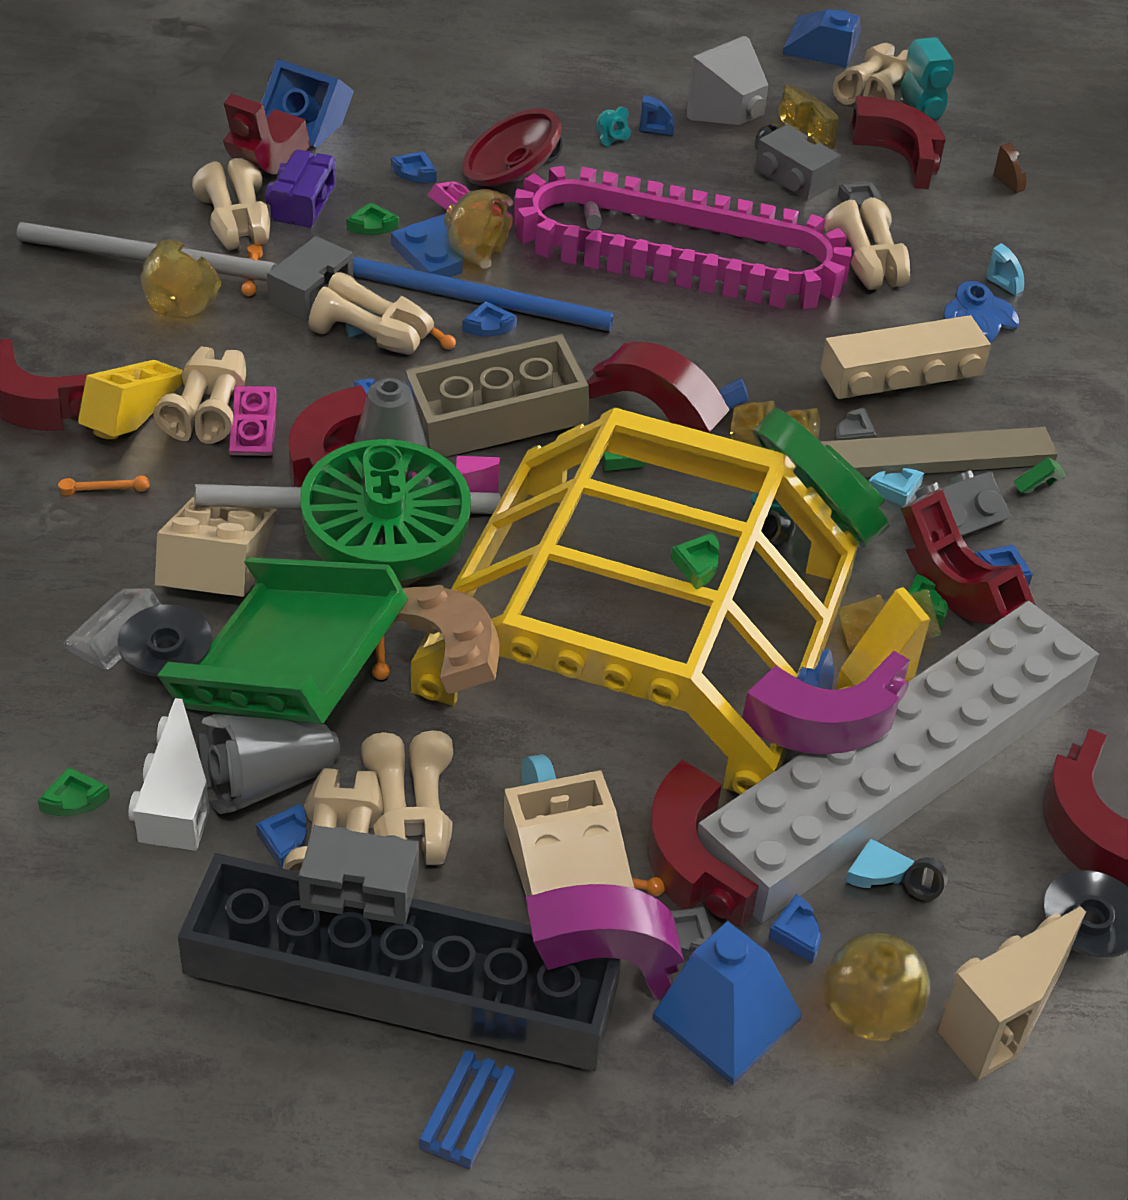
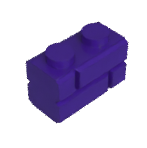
M296 149L288 162H281L277 181L268 184L265 196L266 204L270 205L273 221L290 224L292 221L295 225L308 228L315 224L336 185V161L334 157L320 153L314 156L312 152Z

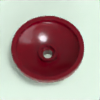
M535 108L518 112L499 121L479 136L466 152L462 163L464 174L471 183L486 187L507 185L529 177L545 163L556 148L562 130L560 120L551 110Z

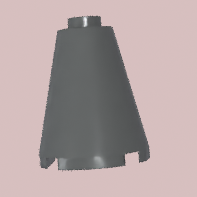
M385 378L370 386L353 443L374 439H393L412 442L428 448L413 395L407 384L394 378ZM413 471L409 472L406 483L412 479Z
M216 714L203 718L201 723L209 725L208 731L206 733H199L197 740L198 754L206 778L207 788L213 787L218 800L209 802L219 814L233 813L318 776L323 768L332 769L334 761L340 755L338 737L324 723L316 724Z

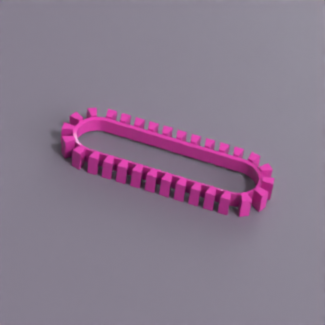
M564 166L549 168L548 184H545L546 181L533 173L524 179V190L517 189L514 205V225H517L516 236L522 244L535 240V253L545 258H549L555 246L562 247L561 262L576 265L577 252L581 251L585 252L584 267L599 269L600 256L608 257L606 271L622 274L624 260L631 262L629 276L645 279L646 265L654 267L652 281L668 284L669 270L676 271L675 286L691 289L692 275L700 277L698 291L714 294L716 280L723 281L722 296L735 299L738 297L739 285L747 286L745 301L761 304L762 291H771L768 306L783 309L786 295H799L802 309L814 308L818 305L820 293L832 301L840 295L842 283L846 284L852 250V247H845L847 236L840 228L825 233L824 236L825 219L811 214L806 226L797 224L799 213L797 210L784 208L782 221L774 220L776 206L761 203L759 216L751 215L753 201L738 199L737 211L735 212L729 210L731 197L718 194L715 195L714 207L706 206L708 192L693 189L692 202L684 201V187L671 185L669 198L662 197L663 183L648 180L647 193L640 192V178L626 176L625 189L618 188V174L606 171L603 172L602 184L595 183L596 169L582 166L580 180L566 179ZM593 201L600 209L621 211L624 214L645 216L648 219L664 220L672 224L688 225L696 229L703 228L716 233L732 234L735 237L756 239L759 242L779 244V246L799 248L817 257L822 264L817 268L802 272H791L781 268L775 269L762 264H752L738 259L718 257V255L710 253L704 254L695 252V250L675 248L671 245L651 243L643 239L627 238L619 234L613 235L599 230L579 228L576 225L560 224L547 218L542 213V210L554 204H564V202H577L578 204L585 205L586 202Z

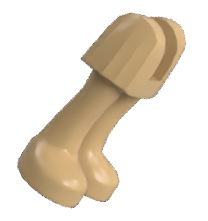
M882 43L868 49L864 57V63L847 68L835 78L833 82L834 96L845 105L855 103V97L861 96L863 91L864 96L895 100L893 84L901 85L906 72L909 70L907 66L908 50L905 49L898 57H894L895 48L889 43Z
M234 158L229 161L227 168L228 179L239 201V204L233 205L221 163L214 161L199 169L192 180L194 194L201 202L214 205L210 225L223 246L228 251L239 249V237L249 235L254 245H266L270 233V215L267 205L262 201H257L255 196L262 187V176L259 168L252 162L242 158Z
M868 198L862 203L859 211L856 201L848 200L835 206L826 214L824 218L826 233L840 228L847 236L854 253L850 263L855 274L867 290L881 288L883 276H885L891 287H904L908 285L910 280L909 253L904 244L894 245L889 230L892 223L891 212L884 202L877 198ZM868 237H872L876 245H870Z
M336 272L332 275L328 288L325 286L321 288L313 303L308 322L309 329L318 334L328 333L336 322L347 323L377 339L376 343L379 347L404 355H412L419 346L420 339L426 337L434 327L432 317L409 299L401 296L394 303L387 301L357 283L352 276L342 272Z
M200 346L189 359L181 373L185 386L182 395L166 394L159 399L154 409V419L156 424L166 434L181 441L190 439L195 425L199 441L205 444H212L223 440L231 431L234 417L228 403L230 397H234L235 386H245L246 362L244 354L239 350H226L222 360H216L213 348ZM204 394L211 395L209 399L201 404Z
M433 730L422 732L413 738L409 747V763L413 777L416 807H406L404 788L405 749L403 741L393 733L382 732L369 736L362 743L361 757L365 768L376 773L383 798V815L373 825L375 835H394L407 840L405 836L422 835L425 865H442L446 859L451 840L452 821L440 810L438 783L439 776L445 771L453 758L452 739L441 731Z
M323 768L304 805L307 818L312 822L311 834L314 825L331 828L344 827L356 832L369 833V828H373V825L383 813V798L376 773L374 771H358L354 789L340 788L339 769ZM308 846L292 849L284 859L283 869L300 872Z

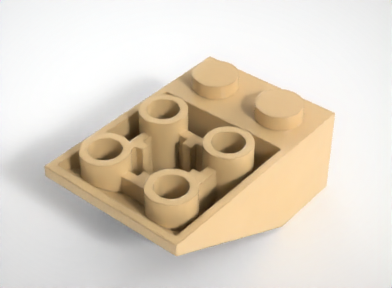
M192 497L157 533L155 585L244 597L255 582V578L244 561L247 557L263 558L275 522L277 509L194 506V497Z
M601 770L504 790V829L526 897L561 887L584 884H609L634 889L616 808Z
M1081 906L1064 916L1060 914L1051 915L1039 925L1036 931L1023 938L1019 935L1013 936L1006 940L994 954L983 960L972 958L956 971L954 975L955 983L949 999L944 1004L945 1012L938 1033L977 1080L982 1079L1020 1056L1068 958L1086 913Z

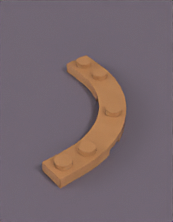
M442 585L403 588L409 600L389 629L398 621H406L410 629L432 634L439 631L445 640V654L440 679L448 694L496 679L499 659V638L488 612L479 601L463 592L444 588Z

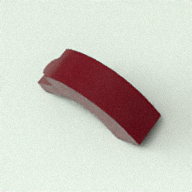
M230 94L223 103L230 131L222 141L232 159L242 158L252 162L259 170L278 174L281 162H288L296 149L307 151L310 147L305 119L276 109L266 118L263 104L234 94Z
M856 96L850 125L853 145L878 146L901 154L911 165L914 188L929 189L931 176L937 175L940 168L945 145V136L941 128L929 116L904 103L878 97Z
M12 338L0 339V419L27 429L41 431L64 430L63 419L79 418L86 376L90 374L60 377H43L30 374L16 364Z
M650 342L624 343L610 358L597 364L593 368L594 374L587 380L590 399L621 391L635 392L654 402L663 411L670 423L709 433L729 411L717 387L698 366L678 352Z
M362 385L328 394L310 404L297 417L290 430L288 443L292 487H302L309 471L324 456L354 442L367 397Z
M943 489L931 491L900 508L915 544L906 549L908 557L916 572L935 584L934 589L940 594L942 599L946 600L947 607L951 611L976 623L995 624L1027 601L1036 605L1020 564L1008 566L990 565L970 550L958 530Z
M1088 729L1082 746L1073 743L1067 757L1059 754L1056 756L1043 796L1045 822L1056 845L1077 868L1104 873L1121 881L1128 887V819L1116 814L1103 803L1093 783V772L1107 735Z
M682 759L663 779L654 797L647 844L651 870L655 877L662 880L665 894L682 910L694 908L699 902H702L716 916L726 918L742 928L753 916L759 885L715 858L700 842L697 835L699 822L718 810L722 784Z

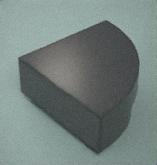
M874 182L839 185L838 197L842 202L848 200L856 201L859 211L862 203L868 198H877L883 202Z
M865 408L856 409L847 414V418L842 420L836 427L834 441L876 438L877 434Z
M704 907L670 911L675 920L682 954L690 957L701 944L713 935Z

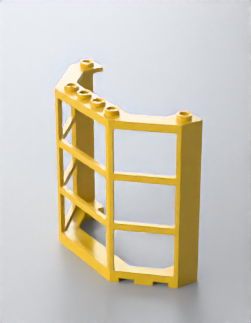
M613 408L603 413L599 420L586 426L580 424L558 435L556 441L543 447L538 445L527 451L451 589L473 597L478 587L528 566L504 613L491 619L499 638V657L502 656L522 664L552 671L568 678H575L615 692H622L662 706H669L687 712L728 757L723 788L741 795L781 768L788 748L771 743L769 748L701 673L724 617L770 669L776 665L795 678L798 674L732 600L751 552L754 548L817 621L799 668L800 670L802 667H807L814 670L826 646L851 577L858 541L849 531L843 533L830 517L832 510L813 487L806 488L793 471L796 466L786 454ZM610 452L758 493V497L746 523L592 480L591 477L603 453ZM581 464L575 477L567 481V470ZM582 494L740 538L718 591L706 587L696 590L691 583L559 546L557 543ZM528 495L535 496V497H533V498H531V499L525 501V499H526V497H527ZM774 498L811 541L806 573L832 580L823 604L761 532ZM553 503H560L540 544L490 566L514 521ZM549 560L710 606L687 664L522 616L521 613ZM439 631L435 634L427 632L411 660V693L420 695L428 700L440 701L454 706L458 700V692L448 694L440 679L445 654V640Z

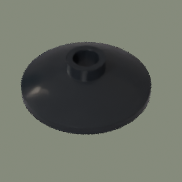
M172 604L152 606L134 614L124 623L118 635V649L121 658L129 667L142 674L157 676L167 662L199 665L211 649L213 641L212 630L208 621L191 608Z
M1080 870L1063 874L1049 885L1042 904L1044 919L1054 914L1064 916L1080 906L1086 911L1072 945V950L1098 958L1116 957L1128 952V887L1125 884L1104 873Z

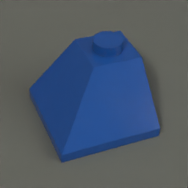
M828 9L800 15L785 43L783 54L847 68L860 37V16L852 15L845 10L833 11Z
M277 59L261 104L264 105L266 118L276 109L305 119L310 146L317 148L342 125L354 90L338 78Z
M729 921L692 953L653 1013L654 1021L732 1085L784 1037L802 1017L800 1009L769 953Z

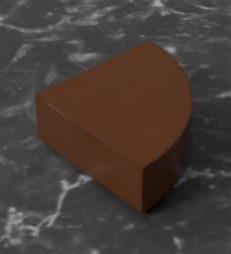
M1009 142L1001 145L999 148L993 176L1013 192L1019 193L1026 189V172H1021L1017 160L1020 154Z

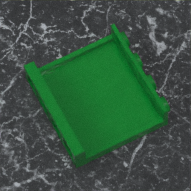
M247 557L244 563L257 583L213 640L211 649L205 659L199 665L167 662L157 676L174 700L175 698L183 700L185 709L323 724L409 599L389 565Z

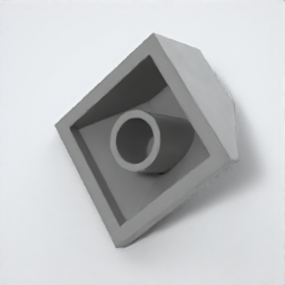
M742 36L693 56L687 118L695 121L741 125L764 115L768 82L748 37Z

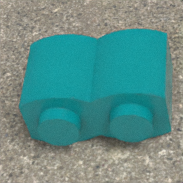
M937 37L915 39L907 53V66L909 70L902 80L901 95L907 105L923 112L932 120L940 119L948 104L946 89L954 76V61Z

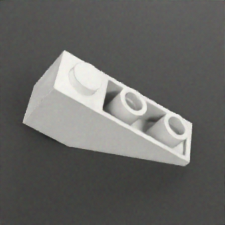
M175 698L169 716H162L157 730L158 746L155 754L148 753L143 767L144 783L141 791H134L132 794L128 816L130 821H135L138 842L197 851L210 813L207 782L183 700Z

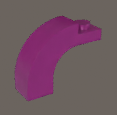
M893 651L863 682L850 688L838 690L822 689L808 685L775 665L747 692L742 718L758 736L776 745L795 751L813 754H835L865 747L877 741L891 730L898 704L909 686L905 676L910 660Z
M584 884L561 887L526 897L533 941L548 970L592 958L622 959L633 963L642 971L654 999L658 1000L664 998L673 984L671 974L679 972L678 964L684 963L673 915L662 902L645 892L618 885Z

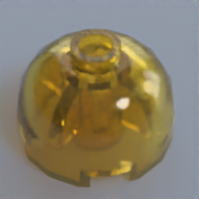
M481 189L469 191L455 205L449 206L445 214L444 225L447 226V237L450 247L459 257L483 269L489 268L492 265L491 260L488 259L493 252L501 254L510 233L513 218L506 215L507 206L510 207L513 204L510 196L493 190Z
M170 239L160 241L142 265L140 279L143 292L148 299L149 306L156 313L162 316L168 315L181 319L193 318L201 315L210 307L219 295L217 291L222 286V282L215 269L205 258L201 256L196 261L190 255L181 251L185 246L183 243Z
M867 932L847 940L835 952L825 976L823 994L828 1011L832 1008L836 1015L847 1023L846 1030L851 1034L871 1041L894 1040L899 1038L900 1032L912 1028L915 1023L918 1025L922 1021L930 995L931 983L928 968L915 947L901 937L886 932Z

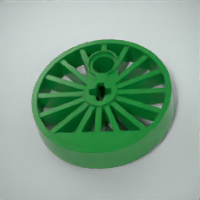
M774 407L755 427L752 433L760 447L786 454L796 466L793 471L806 488L813 487L832 510L830 517L843 533L849 531L858 541V545L866 547L889 528V521L880 508L885 502L884 498L830 445L824 446L805 427L779 408Z
M374 439L348 444L320 459L309 471L303 482L300 494V508L306 538L312 549L324 561L389 565L396 574L398 581L428 574L443 566L457 553L467 532L471 511V494L461 472L441 454L412 442ZM410 471L418 473L406 483ZM350 473L354 480L350 479L345 474ZM383 534L385 545H378V542ZM394 537L396 538L399 544H395ZM365 540L363 546H358L360 543H362V542Z

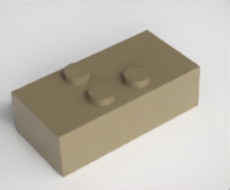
M563 334L405 370L406 384L411 389L428 448L444 457L589 423V385Z

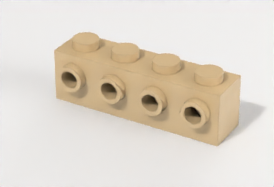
M969 315L826 338L820 370L836 397L842 399L981 376L984 374L991 344L973 317Z

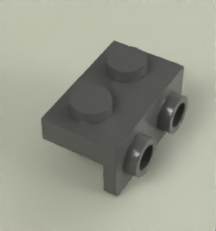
M972 470L951 478L949 486L941 488L944 491L962 537L1001 523L1011 517L991 471L974 476ZM933 483L917 490L914 494L918 499L931 491L941 489L938 483Z

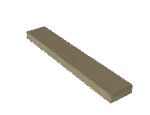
M1046 427L821 441L824 446L830 445L864 478L873 477L882 471H885V474L902 473L903 468L914 469L925 474L1036 466L1048 457L1056 461L1058 456Z

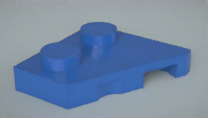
M448 212L391 232V246L415 270L446 277H453L462 273L463 260L455 214Z

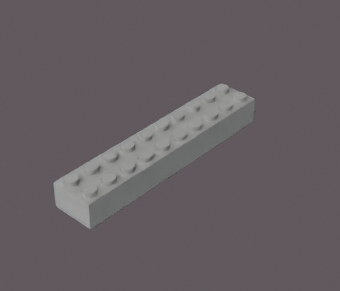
M1027 601L910 680L908 689L898 704L892 728L883 737L865 747L844 753L813 754L803 752L699 822L698 838L711 855L759 885L753 916L762 924L786 907L796 894L799 896L803 895L861 853L870 839L877 841L1086 691L1099 653L1033 603Z

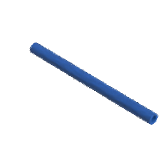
M358 257L353 259V276L479 304L487 301L502 309L608 332L611 331L613 326V312Z

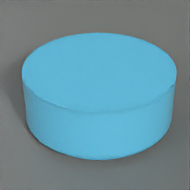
M544 754L528 756L522 761L521 778L523 785L556 779L553 765Z

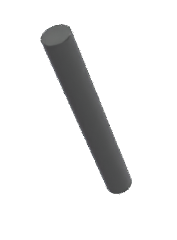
M593 201L586 202L584 214L587 226L592 230H596L602 224L598 205Z

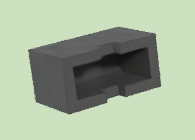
M786 124L759 139L755 170L809 201L836 185L841 155L821 143L814 145L808 142L806 134Z
M318 236L313 237L267 273L269 305L307 322L319 291L324 286L328 288L332 275L336 272H342L353 277V252Z
M314 825L299 873L300 907L336 914H343L345 906L364 909L363 918L405 925L418 877L419 842L405 840L394 835L381 836L356 832L344 827L331 828Z

